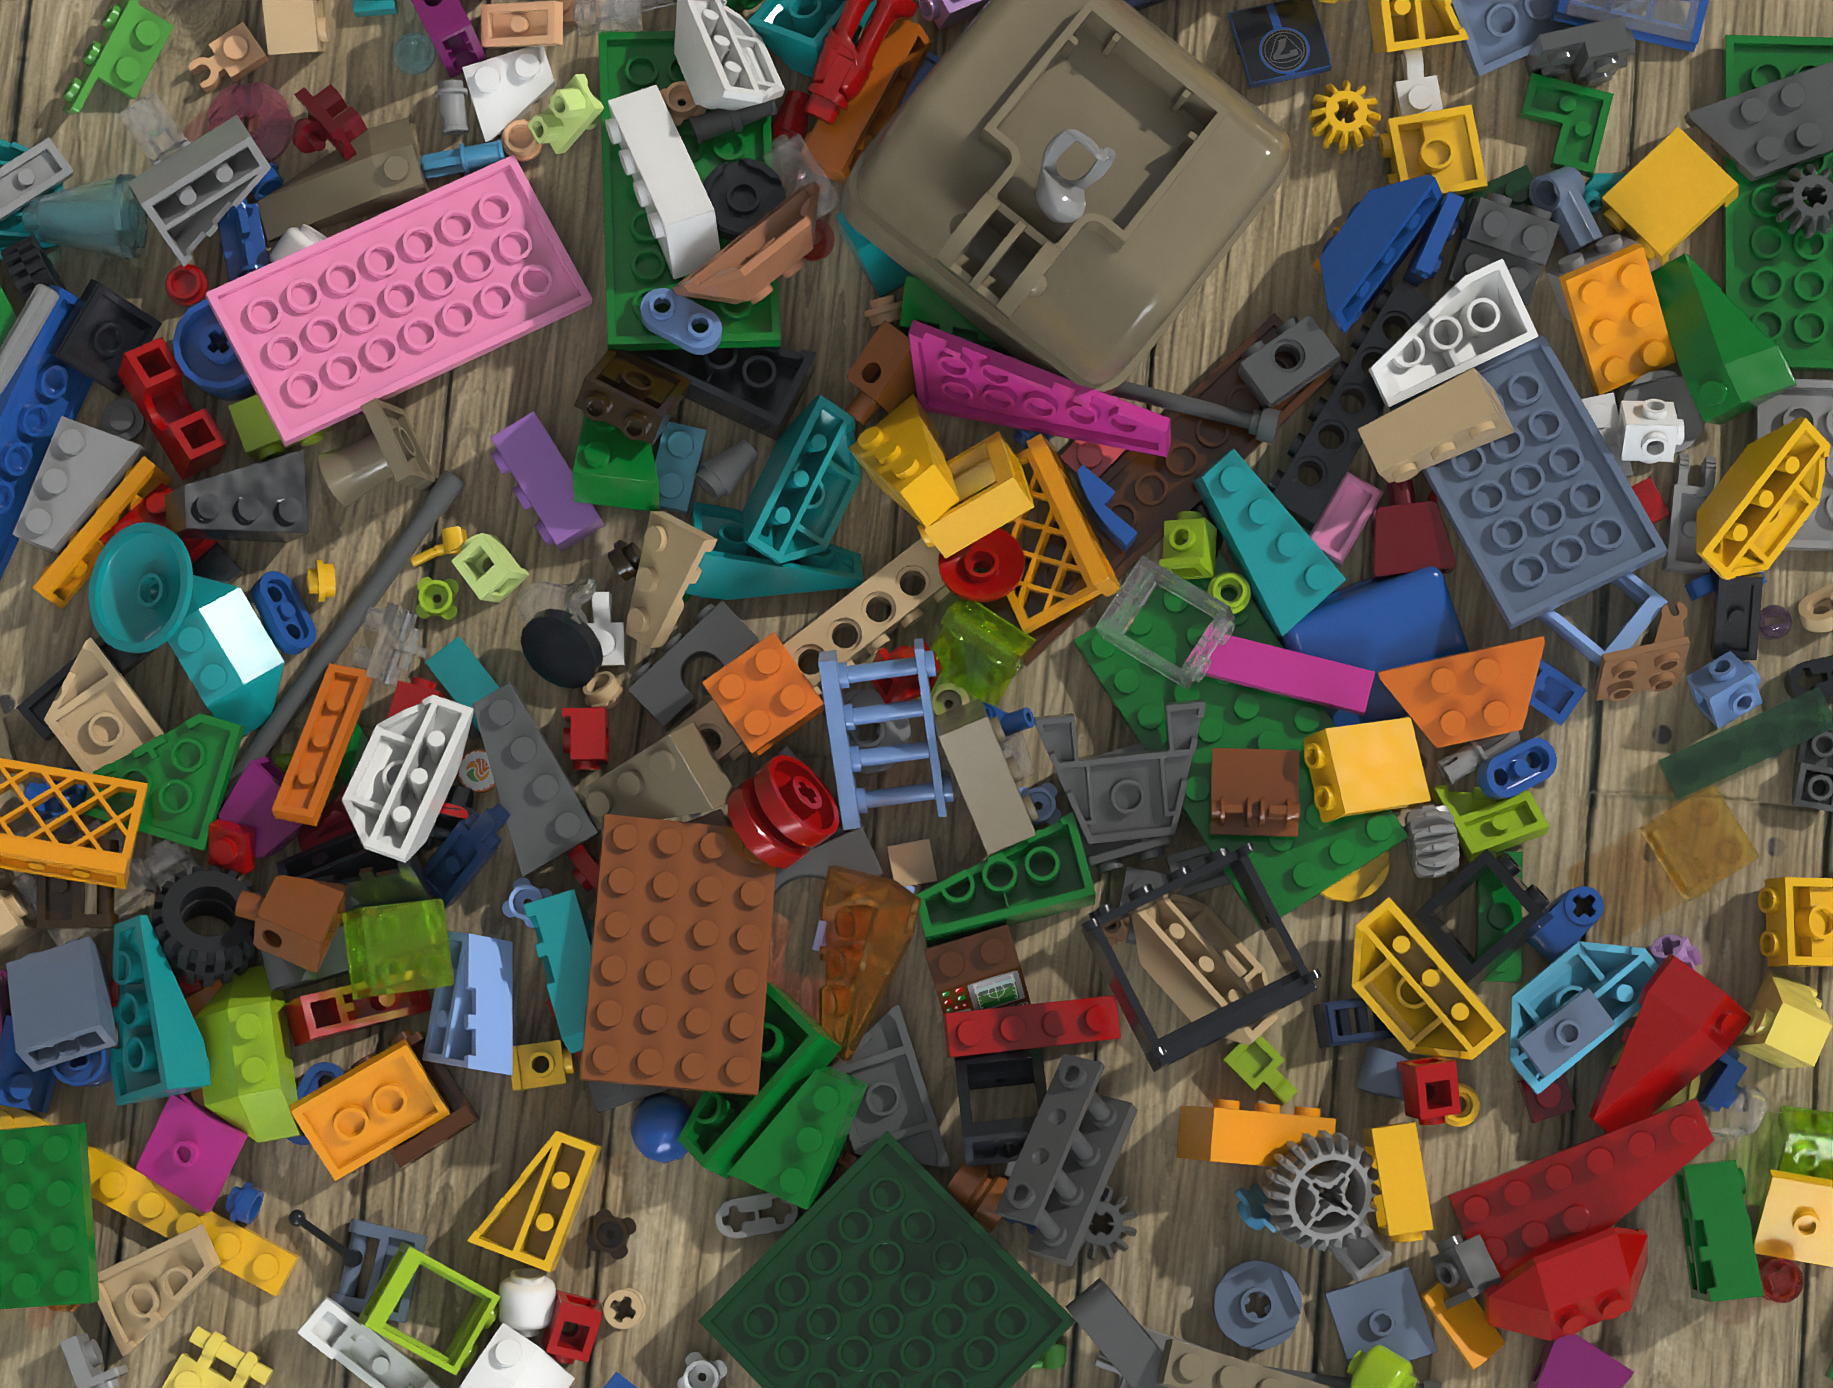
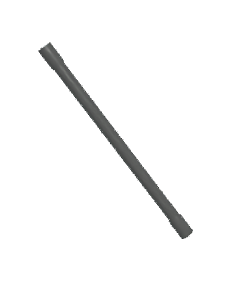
M446 470L442 472L423 499L419 510L232 769L221 809L250 761L267 757L322 682L329 663L334 664L436 521L446 513L461 492L465 483Z

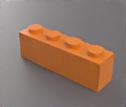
M909 20L895 21L877 52L872 64L874 70L869 75L870 78L859 95L853 101L847 102L849 105L847 111H840L834 125L818 119L813 130L806 135L802 151L799 155L814 173L844 184L858 157L896 113L933 44L920 24ZM868 23L865 25L862 31L861 38L866 30Z

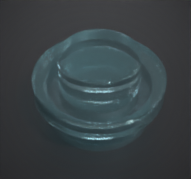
M409 33L402 36L396 42L393 49V57L401 71L409 75H420L432 67L436 58V51L428 37L420 33Z

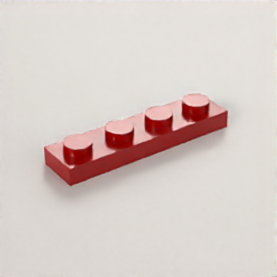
M1114 995L942 1014L947 1058L1121 1038L1117 1002Z

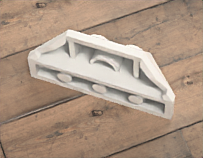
M677 0L674 54L696 105L712 110L719 108L735 111L782 97L785 88L762 37L740 14L726 6L727 0Z
M431 695L423 699L422 703L407 708L376 725L342 798V803L364 849L406 863L426 843L460 768L474 708Z

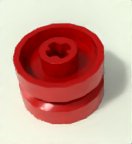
M779 755L772 758L757 771L754 777L745 780L730 793L727 800L729 818L742 842L760 860L776 868L786 869L796 864L809 853L811 847L821 844L834 834L839 825L838 809L830 791L807 765L791 756Z

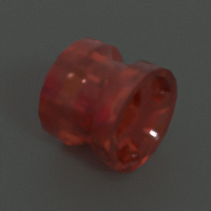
M1776 1257L1765 1258L1758 1263L1764 1292L1762 1298L1769 1301L1786 1303L1793 1301L1799 1296L1803 1290L1804 1278L1802 1271L1795 1263Z

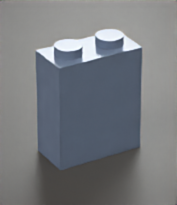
M89 936L82 939H73L63 945L42 952L30 953L21 959L6 963L15 1052L33 1072L117 1045L106 957Z

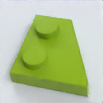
M1438 785L1433 788L1432 798L1436 805H1445L1454 817L1457 838L1460 842L1459 845L1469 863L1486 849L1500 852L1546 835L1550 825L1530 791H1523L1513 797L1496 800L1486 796L1479 787H1474L1473 793L1448 791V785Z

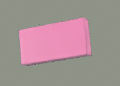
M1346 471L1309 535L1328 559L1339 567L1343 564L1384 493Z

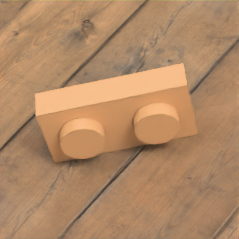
M553 0L481 5V46L484 48L499 49L563 45L562 2Z

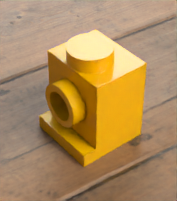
M563 1040L513 1046V1076L511 1075L513 1091L570 1084L569 1074L576 1072L574 1053L570 1054L569 1050L565 1048ZM539 1056H545L549 1061V1068L544 1073H539L534 1068V1062Z

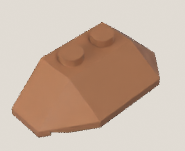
M814 181L802 185L674 286L672 289L676 295L738 304L749 300L752 304H756L773 291L770 283L781 274L786 279L800 270L806 264L803 257L813 250L820 194L818 184Z

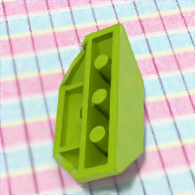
M264 965L247 968V972L240 977L233 973L232 981L223 984L194 1018L203 1037L206 1055L210 1062L211 1085L202 1088L204 1106L258 1143L303 1135L302 1129L292 1116L289 1105L298 1101L287 1014L284 1006V990H270Z

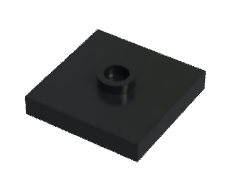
M91 279L48 353L108 391L120 396L125 386L118 376V371L124 353L151 342L162 323L100 282Z

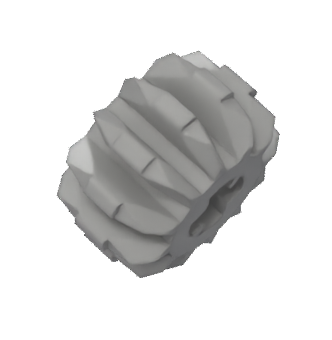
M1431 804L1420 806L1418 809L1407 812L1404 829L1409 837L1405 840V843L1407 845L1410 866L1417 877L1434 879L1456 872L1459 867L1460 852L1458 844L1460 842L1457 838L1454 817L1445 805L1435 806Z

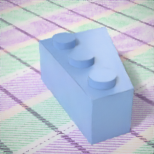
M446 931L422 1060L513 1076V942L470 933Z

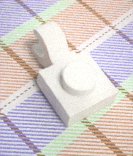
M1421 47L1403 50L1404 54L1400 55L1405 80L1395 82L1393 85L1398 116L1443 109L1437 75L1424 77Z
M592 592L594 623L586 624L593 630L601 644L604 657L600 667L626 666L625 623L613 622L612 594L610 592Z

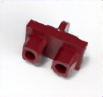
M331 84L315 96H312L305 87L294 94L308 111V118L297 120L292 132L293 144L301 152L313 153L315 151H322L326 147L325 142L328 140L346 161L357 154L350 142L366 132L368 128L358 112L352 106L348 108L342 96Z

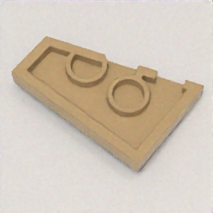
M650 511L632 600L627 615L625 634L650 648L665 646L684 608L682 597L689 584H696L702 572L698 565L705 552H712L718 539L664 511Z
M203 1223L97 1272L100 1301H97L123 1358L132 1353L221 1264Z

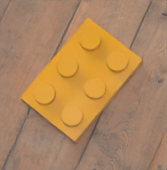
M1635 243L1559 276L1591 387L1595 393L1602 395L1634 381L1646 373L1657 371L1676 362L1643 246Z
M406 1039L401 1040L289 1105L292 1116L335 1181L450 1115L449 1107Z

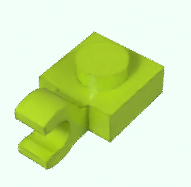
M1261 1035L1250 1045L1239 1043L1223 1059L1253 1091L1264 1083L1284 1105L1298 1092L1277 1070L1285 1059Z

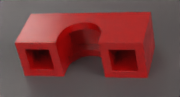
M163 337L124 353L118 376L181 479L184 480L219 464L227 446V441L206 408L196 412L189 404L182 387L183 371Z

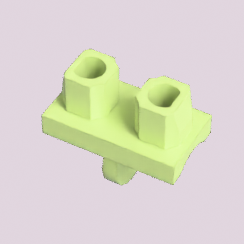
M576 74L563 89L555 91L550 97L548 107L542 114L535 115L528 123V127L537 143H550L556 154L565 153L586 129L591 130L599 124L604 107L598 97L590 92L588 79L585 74Z

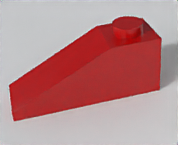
M422 968L299 996L284 1005L295 1047L431 1011L432 1008Z

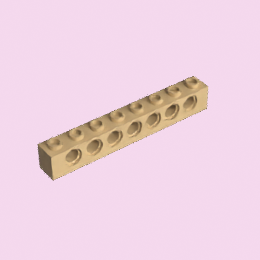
M920 538L788 640L783 646L798 667L804 656L808 654L819 656V652L837 650L838 663L846 662L847 666L855 665L854 661L866 652L870 656L875 655L879 649L884 648L890 643L891 640L888 635L895 629L902 626L904 630H907L925 615L921 609L934 599L940 604L954 594L945 586L940 577L938 568L940 551L935 545L929 548L924 540ZM909 576H918L925 582V588L918 595H907L901 589L902 581ZM875 602L888 604L892 610L891 615L882 622L871 620L867 615V610L871 604ZM850 628L854 630L858 635L856 643L849 648H840L835 645L833 637L839 629ZM820 671L813 675L803 673L820 697L823 694L819 689L822 687ZM713 699L668 733L670 734L693 722L696 723L702 735L710 732L716 733L721 738V745L713 754L720 765L730 757L736 762L749 753V750Z

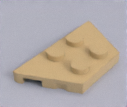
M93 636L87 638L49 708L44 721L80 769L85 773L93 774L95 770L108 763L115 762L131 753L135 748L166 733Z

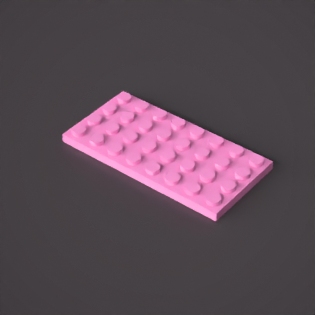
M514 154L206 292V299L285 447L363 411L361 405L374 398L385 401L579 311L591 305L593 300Z

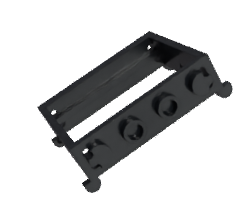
M1249 842L1231 853L1228 847L1221 848L1204 858L1206 865L1194 871L1191 870L1189 865H1186L1167 875L1168 883L1155 890L1151 884L1142 886L1127 895L1130 902L1116 909L1112 902L1105 904L1088 914L1090 920L1081 925V931L1153 1072L1317 990L1314 981L1321 978L1322 974L1319 968L1311 972L1307 970L1247 855L1256 850L1253 842ZM1230 867L1286 976L1158 1039L1102 929Z

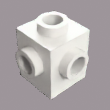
M1648 399L1645 401L1621 400L1616 433L1620 459L1623 461H1640L1647 464L1658 461L1673 462L1676 445H1682L1684 440V420L1677 419L1674 402H1665L1660 399Z

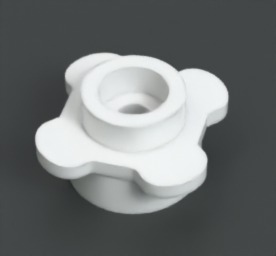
M692 1352L685 1359L687 1368L684 1376L678 1379L677 1387L718 1388L720 1379L727 1374V1366L722 1360L713 1362L703 1358L700 1352ZM700 1373L706 1374L707 1378L705 1381L698 1379Z

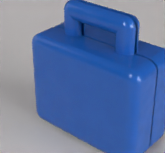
M1432 566L1401 575L1380 577L1378 580H1372L1369 577L1333 591L1283 637H1277L1284 649L1375 671L1364 716L1323 706L1336 727L1400 719L1409 715L1379 679L1378 671L1469 651L1444 576L1439 569Z

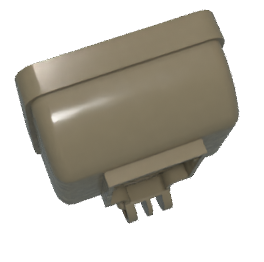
M989 0L858 157L844 183L840 203L843 216L854 229L914 277L920 278L945 302L1016 359L1069 379L1077 385L1089 387L1111 396L1132 375L1280 187L1288 172L1291 145L1288 134L1281 126L1125 0ZM1075 129L1090 137L1098 145L1099 149L1102 147L1113 149L1116 159H1114L1108 171L1085 190L1086 206L1083 215L1075 222L1056 223L1044 214L1037 202L1036 187L1043 154L1048 143L1061 131ZM1076 141L1058 159L1057 171L1065 179L1076 180L1090 170L1097 158Z

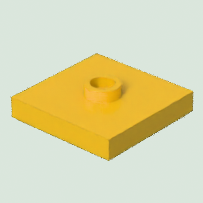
M1770 1169L1752 1234L1755 1254L1833 1267V1180Z

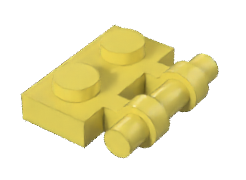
M198 1326L192 1333L189 1342L203 1349L199 1359H196L186 1352L182 1353L162 1388H246L251 1378L266 1385L274 1370L261 1363V1357L255 1353L248 1351L246 1354L226 1342L227 1337L217 1331L211 1334ZM217 1358L237 1369L233 1379L212 1368Z

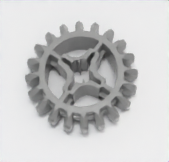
M1318 1130L1315 1138L1309 1133H1302L1301 1145L1299 1146L1293 1141H1286L1289 1153L1285 1157L1282 1154H1274L1276 1162L1279 1163L1277 1169L1265 1170L1267 1177L1273 1180V1182L1261 1187L1263 1193L1270 1198L1263 1205L1265 1211L1272 1215L1270 1218L1271 1224L1277 1230H1281V1235L1289 1242L1296 1241V1244L1301 1248L1308 1250L1313 1246L1317 1250L1325 1252L1329 1243L1334 1247L1342 1248L1343 1236L1345 1235L1350 1239L1357 1240L1355 1228L1358 1225L1370 1227L1365 1215L1367 1212L1378 1211L1376 1204L1371 1201V1198L1381 1194L1380 1187L1374 1184L1379 1176L1378 1170L1371 1166L1374 1162L1372 1156L1363 1151L1362 1145L1354 1139L1348 1140L1345 1135L1339 1132H1334L1331 1136L1325 1130ZM1321 1163L1317 1168L1311 1169L1315 1165ZM1313 1183L1318 1184L1322 1188L1324 1187V1190L1331 1197L1327 1198L1322 1193L1319 1194V1191L1312 1186ZM1299 1185V1191L1295 1198L1296 1190Z

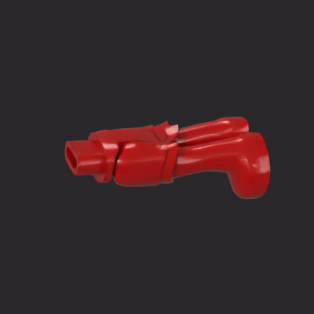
M846 0L835 29L833 30L830 25L828 36L824 38V46L814 68L812 84L807 88V92L811 95L803 111L823 122L834 125L840 111H847L849 107L847 102L853 101L859 95L870 78L869 75L874 70L872 64L889 29L895 21L911 20L918 9V5L912 0H877L875 10L857 48H855L852 38L866 9L874 0Z

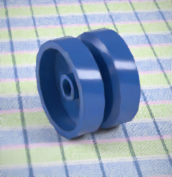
M207 299L189 308L177 323L173 337L175 359L183 373L198 388L213 398L235 401L247 399L256 394ZM225 347H230L226 352L222 353Z

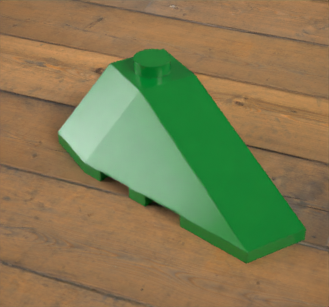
M1684 253L1651 272L1666 328L1682 375L1704 423L1722 425L1797 385L1779 346L1769 336H1766L1750 320L1751 318L1722 292V288L1688 254Z

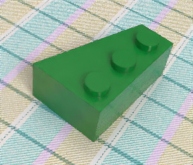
M830 1066L816 1069L727 1174L803 1209L811 1208L826 1190L868 1083Z
M1736 1160L1686 1164L1675 1173L1691 1298L1716 1302L1764 1296L1752 1240L1751 1220L1746 1211L1743 1197L1746 1193V1181L1742 1168H1737Z

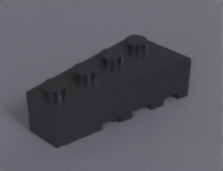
M781 346L716 348L714 351L704 355H696L684 349L634 351L692 380L684 398L775 441H778L779 437L783 434L815 372L817 356L815 352L806 350L797 352L782 349Z

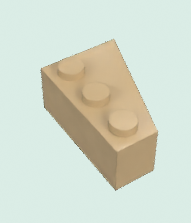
M262 0L268 55L325 51V42H330V27L328 18L323 17L322 0Z
M1475 368L1458 375L1358 429L1378 474L1389 483L1394 481L1400 483L1409 480L1423 469L1515 432L1494 388Z

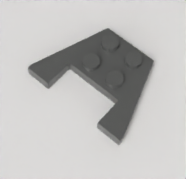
M1203 699L1164 703L1167 736L1166 749L1101 756L1078 757L1075 715L1073 713L1034 717V724L1088 844L1176 834L1188 784L1187 777L1191 760L1195 754L1198 742L1197 735L1201 719L1205 713L1206 707Z

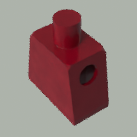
M1413 480L1388 483L1387 489L1390 506L1376 508L1371 514L1369 577L1372 580H1378L1380 577L1410 573L1427 566L1439 569L1442 574L1451 573L1457 567L1456 560L1436 501L1416 503Z

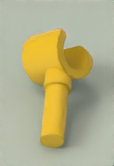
M459 526L442 529L443 544L435 545L411 557L410 560L413 566L417 567L445 554H459L462 544L467 540L466 530L461 529Z

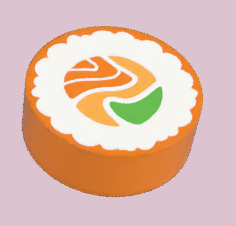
M476 749L466 753L462 757L457 773L461 784L466 788L472 789L475 793H486L493 790L496 784L486 750Z

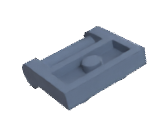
M351 1218L348 1230L352 1232L349 1250H359L364 1259L369 1237L380 1239L366 1297L355 1296L362 1263L356 1267H348L344 1264L338 1291H333L331 1300L347 1310L361 1313L401 1242L403 1241L424 1253L428 1239L427 1235ZM420 1264L388 1320L401 1323L407 1322L421 1267Z

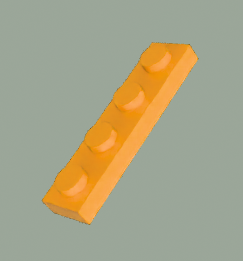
M143 456L137 464L127 470L123 481L113 493L99 503L95 514L85 526L71 536L68 546L58 558L44 568L40 579L32 588L63 610L91 577L95 562L104 548L99 538L160 483H164L167 486L173 479Z

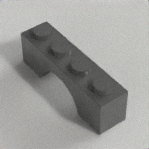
M842 826L829 837L830 841L815 848L811 847L809 853L793 866L786 869L776 868L774 896L786 884L801 878L810 877L826 880L834 884L846 895L885 876L863 827L861 826V828L855 830H843Z

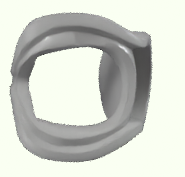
M1065 129L1058 133L1045 148L1037 181L1036 198L1044 214L1056 223H1070L1079 219L1085 211V190L1108 171L1114 159H1116L1115 151L1109 147L1099 149L1098 145L1090 137L1075 129ZM1078 141L1097 160L1085 175L1076 180H1068L1058 173L1057 161L1073 143Z

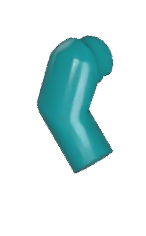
M1629 172L1595 173L1585 183L1583 199L1591 214L1597 213L1602 209V197Z

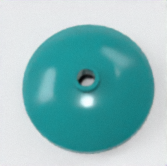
M143 522L122 529L104 546L91 574L88 597L93 624L107 644L124 652L145 653L164 644L179 628L189 609L193 593L192 563L182 540L173 531L164 526Z

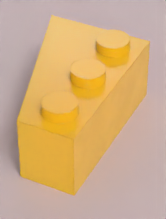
M555 1131L521 1173L518 1180L505 1196L499 1200L492 1212L467 1241L544 1271H555L602 1146L564 1131Z

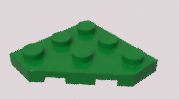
M199 713L166 734H161L135 748L126 756L95 770L93 774L148 783V791L138 831L199 850L208 851L209 824L218 819L245 726ZM97 788L99 792L105 790V789ZM89 789L87 791L85 801L93 797ZM117 792L107 798L106 802L118 816L133 807L136 794ZM100 804L82 813L107 822L110 821V818ZM130 819L122 823L127 828L129 826Z

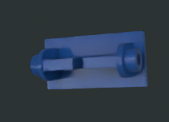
M245 198L237 208L232 206L218 222L229 282L269 264L258 204H248L247 198Z

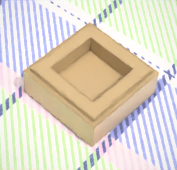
M930 838L887 846L895 890L905 886H918L938 882Z

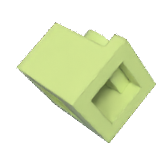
M480 533L467 539L461 546V552L451 561L477 597L484 601L501 603L529 576L526 569L518 565L500 539L490 534Z

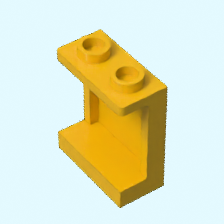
M1677 127L1602 197L1605 210L1602 216L1617 232L1620 233L1625 229L1639 245L1643 246L1648 262L1654 258L1663 266L1669 260L1668 255L1721 205L1726 208L1738 197L1739 185L1684 131Z
M1411 717L1326 728L1303 739L1304 759L1309 767L1312 779L1314 802L1319 809L1320 818L1323 823L1345 816L1392 809L1393 813L1407 811L1431 801Z

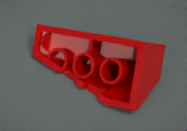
M1670 953L1643 987L1637 1001L1642 1006L1633 1028L1626 1027L1621 1041L1626 1044L1618 1063L1608 1069L1588 1115L1605 1133L1648 1117L1656 1112L1720 1058L1751 1020V1017L1727 993Z

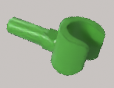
M1055 1343L1030 1369H1058L1064 1366L1067 1362V1345Z

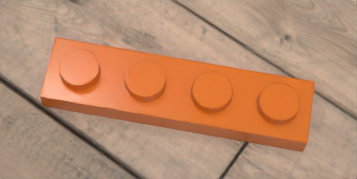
M329 663L271 809L276 819L317 826L372 684L373 678L369 670Z

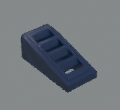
M1362 998L1324 1002L1313 1006L1320 1048L1396 1037L1389 1029L1387 1030L1385 1024L1373 1011L1375 1031L1370 1032L1366 1009L1369 1006ZM1349 1009H1354L1357 1034H1352ZM1335 1011H1336V1016H1337L1339 1036H1338V1032H1337V1026H1336V1020H1335V1014H1334Z

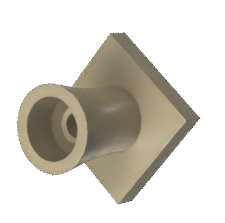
M377 398L361 405L373 432L372 434L341 448L318 455L319 468L326 484L336 499L345 507H349L365 493L394 476L397 483L421 491L432 488L437 481L404 409Z

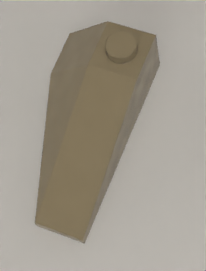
M409 117L368 128L366 132L350 142L357 154L348 161L335 150L257 201L267 241L269 243L279 241L284 232L291 227L301 228L302 224H306L318 230L393 209L429 193Z

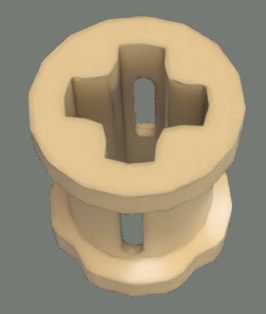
M626 1287L611 1293L605 1300L603 1310L607 1322L614 1328L622 1330L629 1329L638 1324L644 1318L647 1306L642 1293L637 1289ZM629 1297L633 1300L631 1308L636 1311L635 1316L628 1315L621 1319L618 1317L620 1309L614 1306L615 1301L621 1302Z

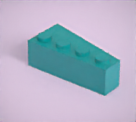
M1235 449L1223 452L1192 480L1217 530L1223 536L1235 566H1238L1242 576L1247 580L1255 605L1257 604L1265 621L1276 637H1283L1346 580Z

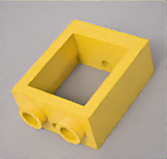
M1000 431L946 462L952 472L960 499L956 504L995 481L997 483L945 512L928 528L921 523L917 525V528L929 548L935 545L946 559L1035 507L1021 461Z
M1402 1122L1361 1129L1364 1151L1372 1156L1374 1162L1371 1166L1378 1170L1379 1176L1374 1184L1380 1187L1381 1194L1372 1198L1373 1203L1376 1204L1378 1211H1375L1378 1233L1390 1236L1391 1242L1396 1241L1397 1243L1422 1240V1231L1433 1230V1223L1416 1122Z

